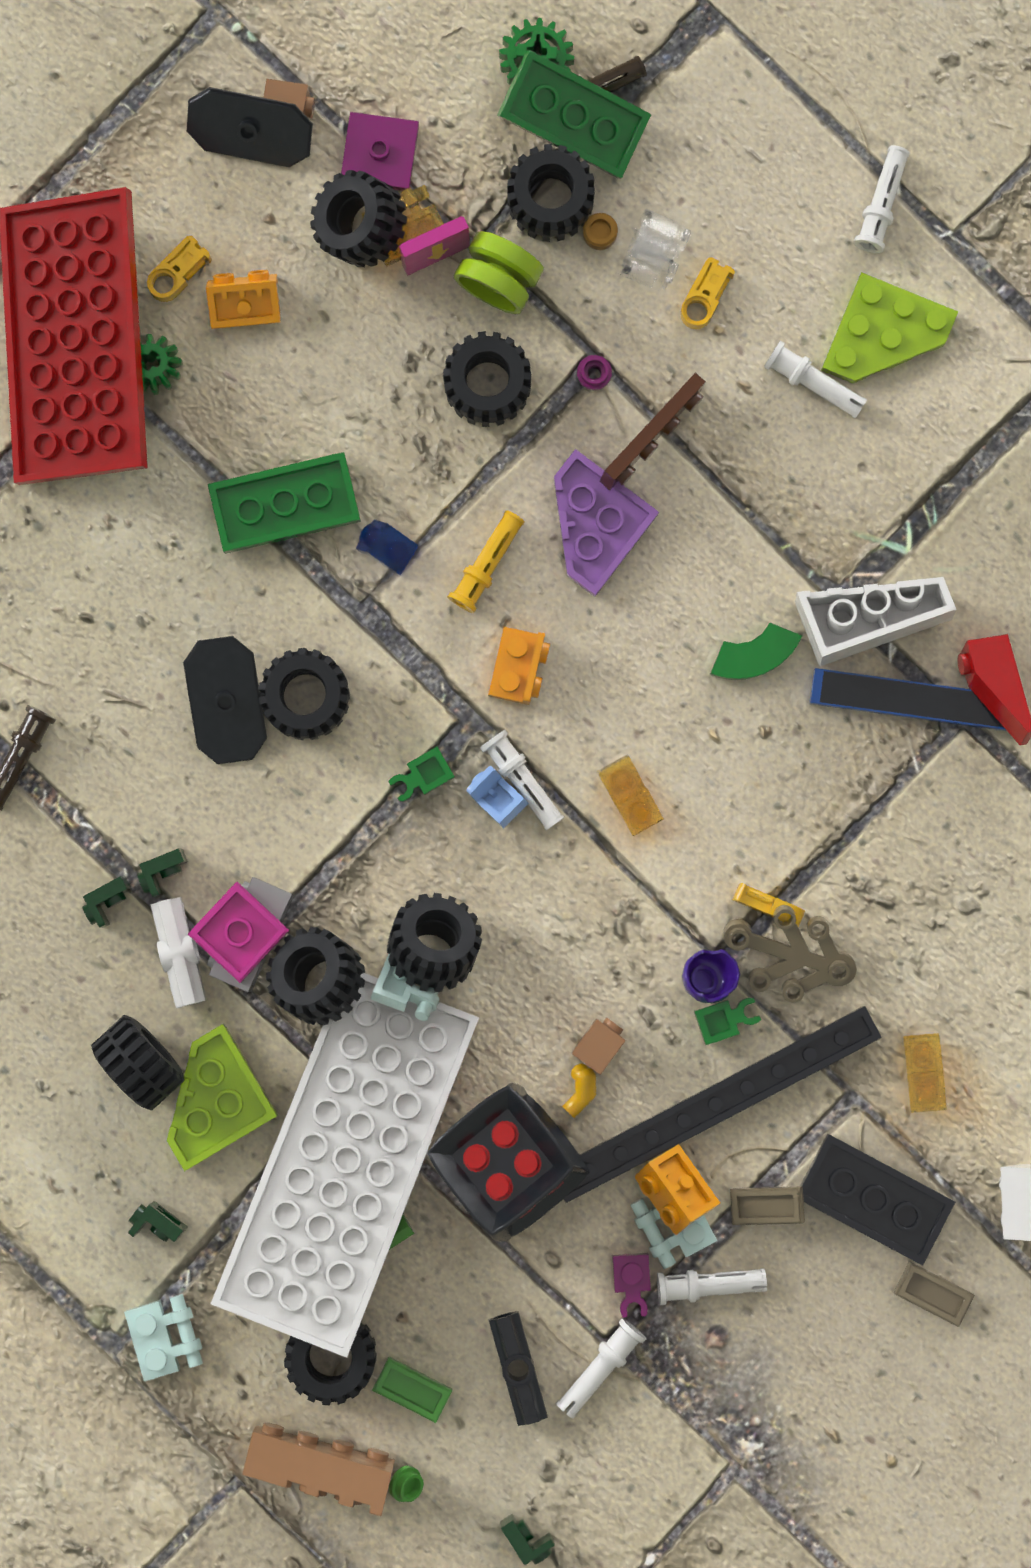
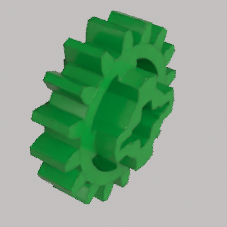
M538 18L534 26H531L528 19H524V28L521 30L513 25L511 27L513 38L504 36L503 45L506 48L499 49V59L505 60L500 64L501 73L509 72L507 83L509 85L512 83L518 70L517 67L520 66L526 51L531 50L536 53L537 46H539V54L542 57L571 71L568 66L574 65V55L569 54L573 51V43L564 42L567 35L565 29L556 33V22L552 21L548 27L543 26L542 18ZM530 38L526 43L520 44L524 40ZM545 39L551 41L556 47L550 46Z

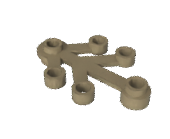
M788 905L777 907L773 916L776 926L783 929L790 945L752 933L749 923L742 919L731 920L724 927V940L729 948L740 951L748 947L783 959L768 967L755 968L750 972L749 984L756 992L766 991L770 987L771 981L805 966L817 970L801 979L791 978L783 983L782 993L784 999L790 1003H796L803 998L804 992L824 983H829L832 986H844L850 983L856 975L857 968L854 959L845 952H838L829 934L828 922L824 917L814 916L807 923L809 936L818 941L824 956L810 952L796 924L795 912ZM782 913L791 915V918L785 922L778 919ZM816 924L825 926L824 930L818 933L812 931V927ZM738 933L745 936L741 942H735L732 937ZM837 966L845 968L842 974H834L832 972ZM757 976H764L766 978L765 982L757 984L753 980ZM790 987L799 988L796 994L791 995L787 993V989Z

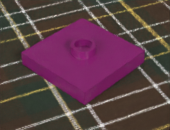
M350 112L341 174L345 175L347 170H354L356 172L360 170L387 183L394 190L409 192L419 121Z

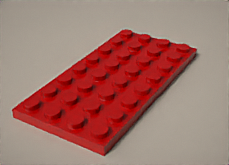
M122 187L0 208V241L14 483L26 485L147 469L132 191Z

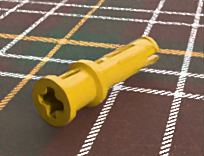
M507 510L504 512L502 519L487 540L473 566L468 565V567L464 568V577L454 592L448 594L447 598L451 602L470 613L476 611V602L484 589L490 588L492 585L491 581L493 579L490 576L506 553L519 529L525 523L522 518Z

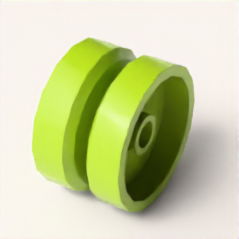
M485 231L476 232L468 247L472 258L461 260L454 273V280L468 293L490 306L507 313L521 314L529 299V294L525 288L536 286L544 271L543 265L529 252L503 237Z

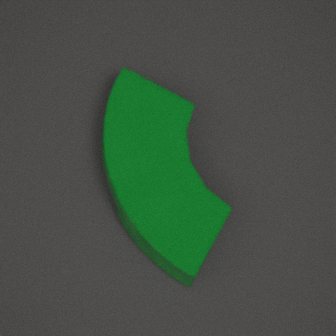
M769 623L764 632L752 641L739 644L724 641L710 675L728 680H746L763 675L777 668L792 654L799 644L802 635Z

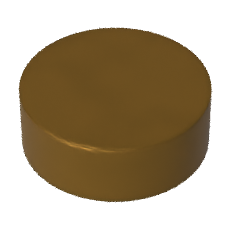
M595 213L588 217L583 226V238L589 247L595 250H605L616 241L618 227L616 221L610 215Z

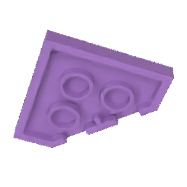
M575 449L554 476L567 576L596 597L658 516L659 511L618 482L611 490H608L599 482L604 470Z

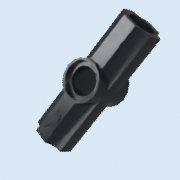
M519 1311L508 1312L489 1319L502 1367V1374L506 1381L518 1426L533 1424L548 1418ZM520 1359L526 1362L529 1368L525 1375L516 1377L509 1372L508 1366L512 1361Z

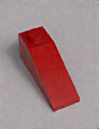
M1008 634L967 640L957 658L960 674L966 676L968 687L1019 745H1026L1031 738V715Z

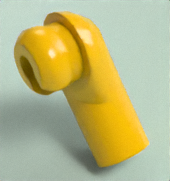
M583 1063L575 1065L571 1070V1077L575 1080V1093L562 1106L573 1118L596 1096V1074L593 1069L588 1068Z

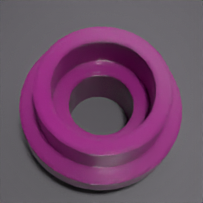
M587 356L578 365L577 378L586 389L600 390L607 386L611 380V365L602 356ZM592 368H597L601 372V376L597 379H592L588 376V371Z

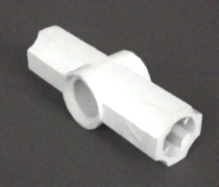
M177 897L150 904L159 938L157 942L158 954L162 968L168 974L176 1008L207 1001L198 964H200L198 947L196 942L188 935L190 931L182 898Z

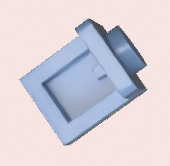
M492 766L477 774L473 778L471 785L466 789L476 803L503 829L529 804Z

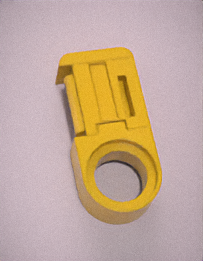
M193 236L185 237L149 274L147 287L156 300L160 302L174 300L188 286L186 280L189 281L206 264V260L211 263L212 259L209 252L204 247H201ZM160 276H169L173 279V287L167 293H159L154 289V283Z
M712 257L705 261L682 304L680 315L682 322L687 327L701 329L708 325L719 305V299L730 281L729 278L733 279L735 273L733 268L725 265V267L720 266L719 261ZM693 303L702 304L707 311L706 317L700 321L690 319L687 315L688 306Z
M739 883L732 899L773 918L777 907L788 905L795 912L798 927L805 913V910L743 883ZM782 913L778 919L785 922L791 918V915Z

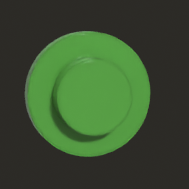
M409 1465L398 1469L392 1476L389 1484L390 1495L399 1502H412L417 1499L424 1486L420 1472Z

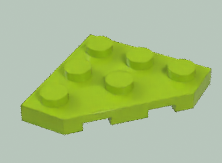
M861 272L821 371L850 383H856L872 374L905 363L928 351L931 352L945 345L958 311Z
M221 1024L191 1044L184 1074L185 1081L180 1086L167 1142L185 1172L278 1116L225 1024Z

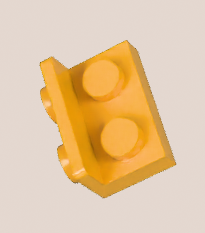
M254 270L248 272V277L234 278L233 273L214 275L213 280H209L206 285L211 329L280 323L281 314L277 274L269 275L268 270Z
M509 627L503 628L488 696L530 705L531 697L538 698L543 678L537 677L536 674L539 663L546 664L550 643L544 642L545 633L538 632V634Z
M679 1144L647 1163L635 1175L641 1191L650 1199L660 1213L664 1224L675 1235L682 1232L688 1225L720 1204L718 1198Z

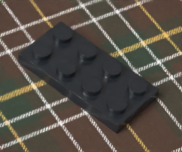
M828 1133L800 1185L803 1186V1200L808 1205L922 1266L956 1203Z

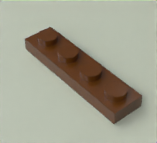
M695 372L604 470L599 482L608 490H611L617 482L623 486L636 471L633 465L640 458L646 461L658 448L659 445L655 441L663 433L668 437L681 422L678 416L685 409L691 412L704 397L700 392L706 381Z

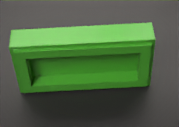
M388 1357L372 1391L436 1423L452 1392V1388Z

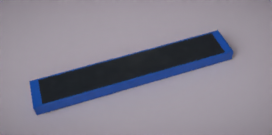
M819 668L814 669L810 704L1007 731L971 689Z

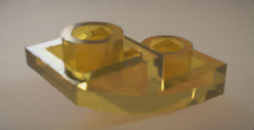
M628 755L596 771L632 836L664 820Z
M939 1033L903 1036L910 1112L947 1110Z

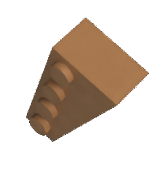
M263 1423L262 1427L256 1425L252 1433L242 1475L285 1488L292 1487L294 1482L300 1484L299 1490L305 1494L315 1497L327 1496V1493L334 1494V1498L339 1501L338 1504L351 1508L354 1505L367 1504L370 1505L369 1513L382 1516L395 1459L388 1458V1452L369 1448L366 1453L354 1450V1444L346 1441L333 1440V1443L330 1444L318 1441L319 1436L310 1432L298 1431V1435L283 1432L284 1427L277 1424Z

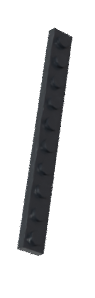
M866 1006L852 1011L579 1154L587 1169L590 1170V1173L564 1198L565 1203L879 1040L882 1037Z

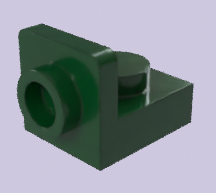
M175 849L139 864L142 872L138 873L137 876L145 894L150 892L152 897L155 898L163 895L156 875L161 874L162 879L182 872L180 865L188 862L183 849Z
M120 876L82 896L86 902L82 909L91 925L97 923L99 928L110 925L101 905L105 904L107 908H111L127 899L124 893L132 888L126 877Z
M153 1201L147 1207L141 1204L129 1219L133 1226L128 1231V1234L132 1237L136 1236L144 1225L149 1222L152 1225L150 1228L151 1232L165 1242L169 1239L175 1242L181 1237L188 1226L157 1202Z
M511 1514L500 1521L503 1533L524 1566L531 1561L534 1564H538L551 1555L552 1551L550 1548L555 1543L550 1533L531 1543L530 1540L534 1538V1535L524 1519L517 1522L514 1515Z

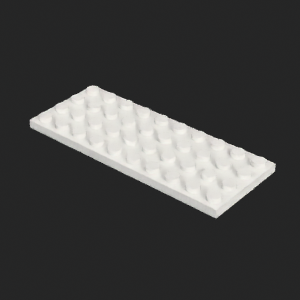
M366 973L360 975V977L365 979V985L358 990V993L361 994L359 1001L354 1000L351 1003L353 1009L349 1013L343 1011L341 1013L342 1019L336 1022L329 1018V1023L321 1028L211 1302V1305L346 1358L350 1352L479 1020L477 1016L439 1002L436 1010L430 1013L428 1020L421 1021L415 1017L416 1003L408 1001L403 1012L371 1000L378 978Z

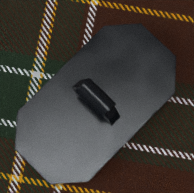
M212 87L206 88L188 100L186 132L204 151L284 167H291L310 156L313 123L296 104Z
M234 636L198 640L183 662L197 748L216 764L253 760L267 739L263 709L259 702L260 691L254 653Z

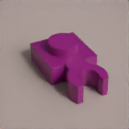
M649 1254L612 1255L615 1293L625 1292V1297L620 1303L622 1317H627V1307L633 1302L640 1305L641 1316H646L648 1308L646 1301L641 1297L640 1291H651Z

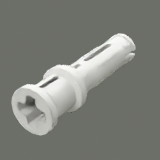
M891 145L888 147V153L872 203L863 211L864 222L860 235H857L853 242L856 247L867 252H883L885 247L883 239L887 226H890L894 219L891 208L907 158L910 155L907 149L900 146Z
M779 341L764 368L767 370L770 368L787 377L791 385L795 384L798 386L800 383L847 412L853 418L857 417L862 406L867 401L866 398H862L812 367V362L809 361L810 358L806 356L801 358L785 348L784 342Z
M503 730L482 745L480 749L482 752H488L499 767L498 773L500 776L510 779L521 796L529 803V807L544 825L545 830H548L563 819L564 816L561 815L524 763L527 761L524 754H519L507 738V731Z
M764 1268L713 1274H697V1271L687 1270L686 1274L665 1276L663 1272L657 1273V1291L660 1305H666L667 1301L686 1299L690 1303H694L700 1297L712 1295L767 1292V1278Z
M621 1318L619 1321L620 1326L607 1342L602 1341L598 1349L600 1353L565 1395L557 1401V1406L563 1412L567 1408L566 1415L570 1418H575L579 1410L615 1367L620 1368L627 1363L625 1358L638 1343L645 1342L646 1337L626 1319Z

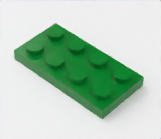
M527 50L497 116L558 148L559 145L567 147V152L570 154L576 151L580 154L581 160H586L587 163L604 172L622 179L651 114L537 53Z
M344 452L208 484L224 554L361 522Z

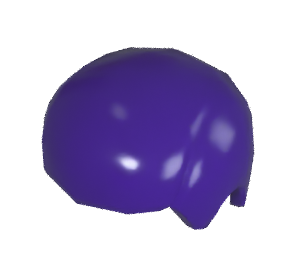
M723 949L716 951L701 950L686 961L681 977L686 992L694 999L702 1003H716L724 1000L737 988L740 971L737 961L727 951Z

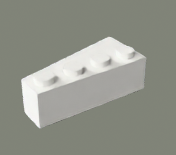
M944 577L898 581L896 584L886 585L869 584L863 587L842 589V587L830 588L827 591L819 592L801 591L797 592L795 605L819 667L950 621L956 611Z

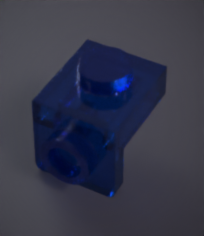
M374 519L361 531L359 536L360 542L356 549L361 553L371 556L392 572L401 575L419 545L388 523Z

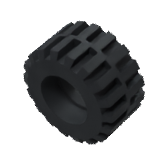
M545 144L544 151L539 152L538 148L534 147L530 149V156L521 155L518 158V165H513L510 171V179H508L507 183L508 206L510 207L512 220H517V227L521 231L527 229L528 236L535 239L537 234L541 235L542 241L550 242V237L553 236L557 237V241L565 240V234L569 233L572 237L578 233V227H583L588 219V215H591L594 203L595 180L593 173H589L590 166L586 160L580 162V154L573 151L570 155L567 153V147L559 145V150H552V144ZM544 179H557L569 187L572 196L561 207L553 209L544 208L538 205L530 196L532 187Z
M347 170L345 175L341 173L334 175L333 182L327 181L323 185L324 191L322 194L317 193L315 200H317L316 207L312 206L311 209L314 220L310 221L311 229L316 231L313 235L315 241L321 244L320 248L323 251L357 267L365 268V265L370 267L376 266L378 259L384 262L389 258L388 253L390 251L395 252L399 245L396 243L399 238L403 239L405 234L402 226L407 224V216L402 214L406 207L405 203L399 200L401 195L392 186L360 170L358 172ZM365 206L364 218L360 226L353 232L354 218L358 211Z
M486 331L478 332V337L472 338L471 334L464 337L463 344L457 343L452 348V355H448L445 361L446 367L443 370V379L447 400L450 406L455 408L456 414L460 418L465 416L467 422L475 425V422H481L482 427H490L489 423L494 422L499 426L504 424V420L510 418V420L514 419L517 416V411L519 409L523 410L527 397L530 396L531 391L530 362L528 358H525V351L522 347H516L514 340L509 336L505 340L501 338V333L493 332V336H486ZM494 363L501 366L507 372L509 378L508 385L497 395L489 397L480 396L468 387V373L479 364Z
M298 648V651H286L284 656L279 659L276 657L271 661V667L264 670L262 674L264 676L263 681L259 683V702L263 708L264 715L275 728L288 737L291 736L298 740L306 738L314 740L319 739L318 736L323 734H330L336 725L339 726L343 721L342 717L344 714H347L349 708L350 691L344 673L331 657L325 656L321 651L315 649L308 651L306 648ZM305 674L313 675L321 680L325 687V700L321 707L311 714H296L285 703V689L295 677Z
M434 893L431 898L427 894L419 895L417 901L412 898L406 902L405 907L401 906L390 932L387 953L390 954L388 959L390 966H396L395 974L399 978L403 976L407 978L406 984L411 987L414 983L420 985L419 990L427 991L428 987H432L435 992H442L444 986H447L450 990L457 986L458 981L463 983L467 979L481 946L482 938L480 936L482 929L481 925H476L478 918L475 913L469 914L467 912L469 907L465 903L459 905L455 903L456 898L452 896L445 899L442 898L441 893ZM422 935L437 936L447 942L450 949H431L424 945L418 937Z
M310 927L309 932L303 928L296 930L295 937L289 934L284 938L285 944L282 947L276 946L273 950L277 953L275 958H269L267 965L271 967V971L266 972V980L271 983L267 987L269 994L274 996L273 1000L277 1005L308 1024L314 1025L317 1022L320 1025H327L329 1018L336 1022L342 1019L341 1013L343 1011L349 1013L353 1009L351 1003L354 1000L359 1001L361 997L358 990L365 985V979L360 977L361 974L365 973L364 965L359 962L361 957L350 945L326 929L320 930L318 927ZM326 962V973L322 981L315 988L305 991V982L309 972L316 965Z
M123 1015L91 1044L96 1060L108 1076L135 1103L150 1111L156 1108L185 1081L181 1068L164 1046L141 1023L127 1015Z
M360 1323L350 1349L352 1353L351 1365L345 1373L338 1376H327L318 1372L310 1360V1349L313 1344L290 1336L286 1344V1358L284 1359V1367L288 1369L287 1378L289 1382H294L296 1385L295 1390L300 1395L302 1393L308 1396L307 1400L313 1403L315 1400L322 1401V1405L330 1406L331 1402H337L339 1405L345 1403L346 1399L350 1397L352 1399L355 1398L368 1384L376 1363V1342L374 1337L372 1338L370 1335V1328L367 1324L363 1325Z

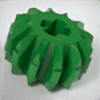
M147 334L146 344L142 345L140 342L143 393L149 385L153 395L159 394V385L161 384L164 385L165 389L171 390L172 386L168 379L179 380L181 377L180 373L174 369L183 365L181 358L174 357L178 352V348L175 344L167 346L168 340L164 336H161L155 344L152 334ZM155 359H157L158 363L160 364L158 368L152 366L150 370H148L147 366L145 365L147 361L153 363Z

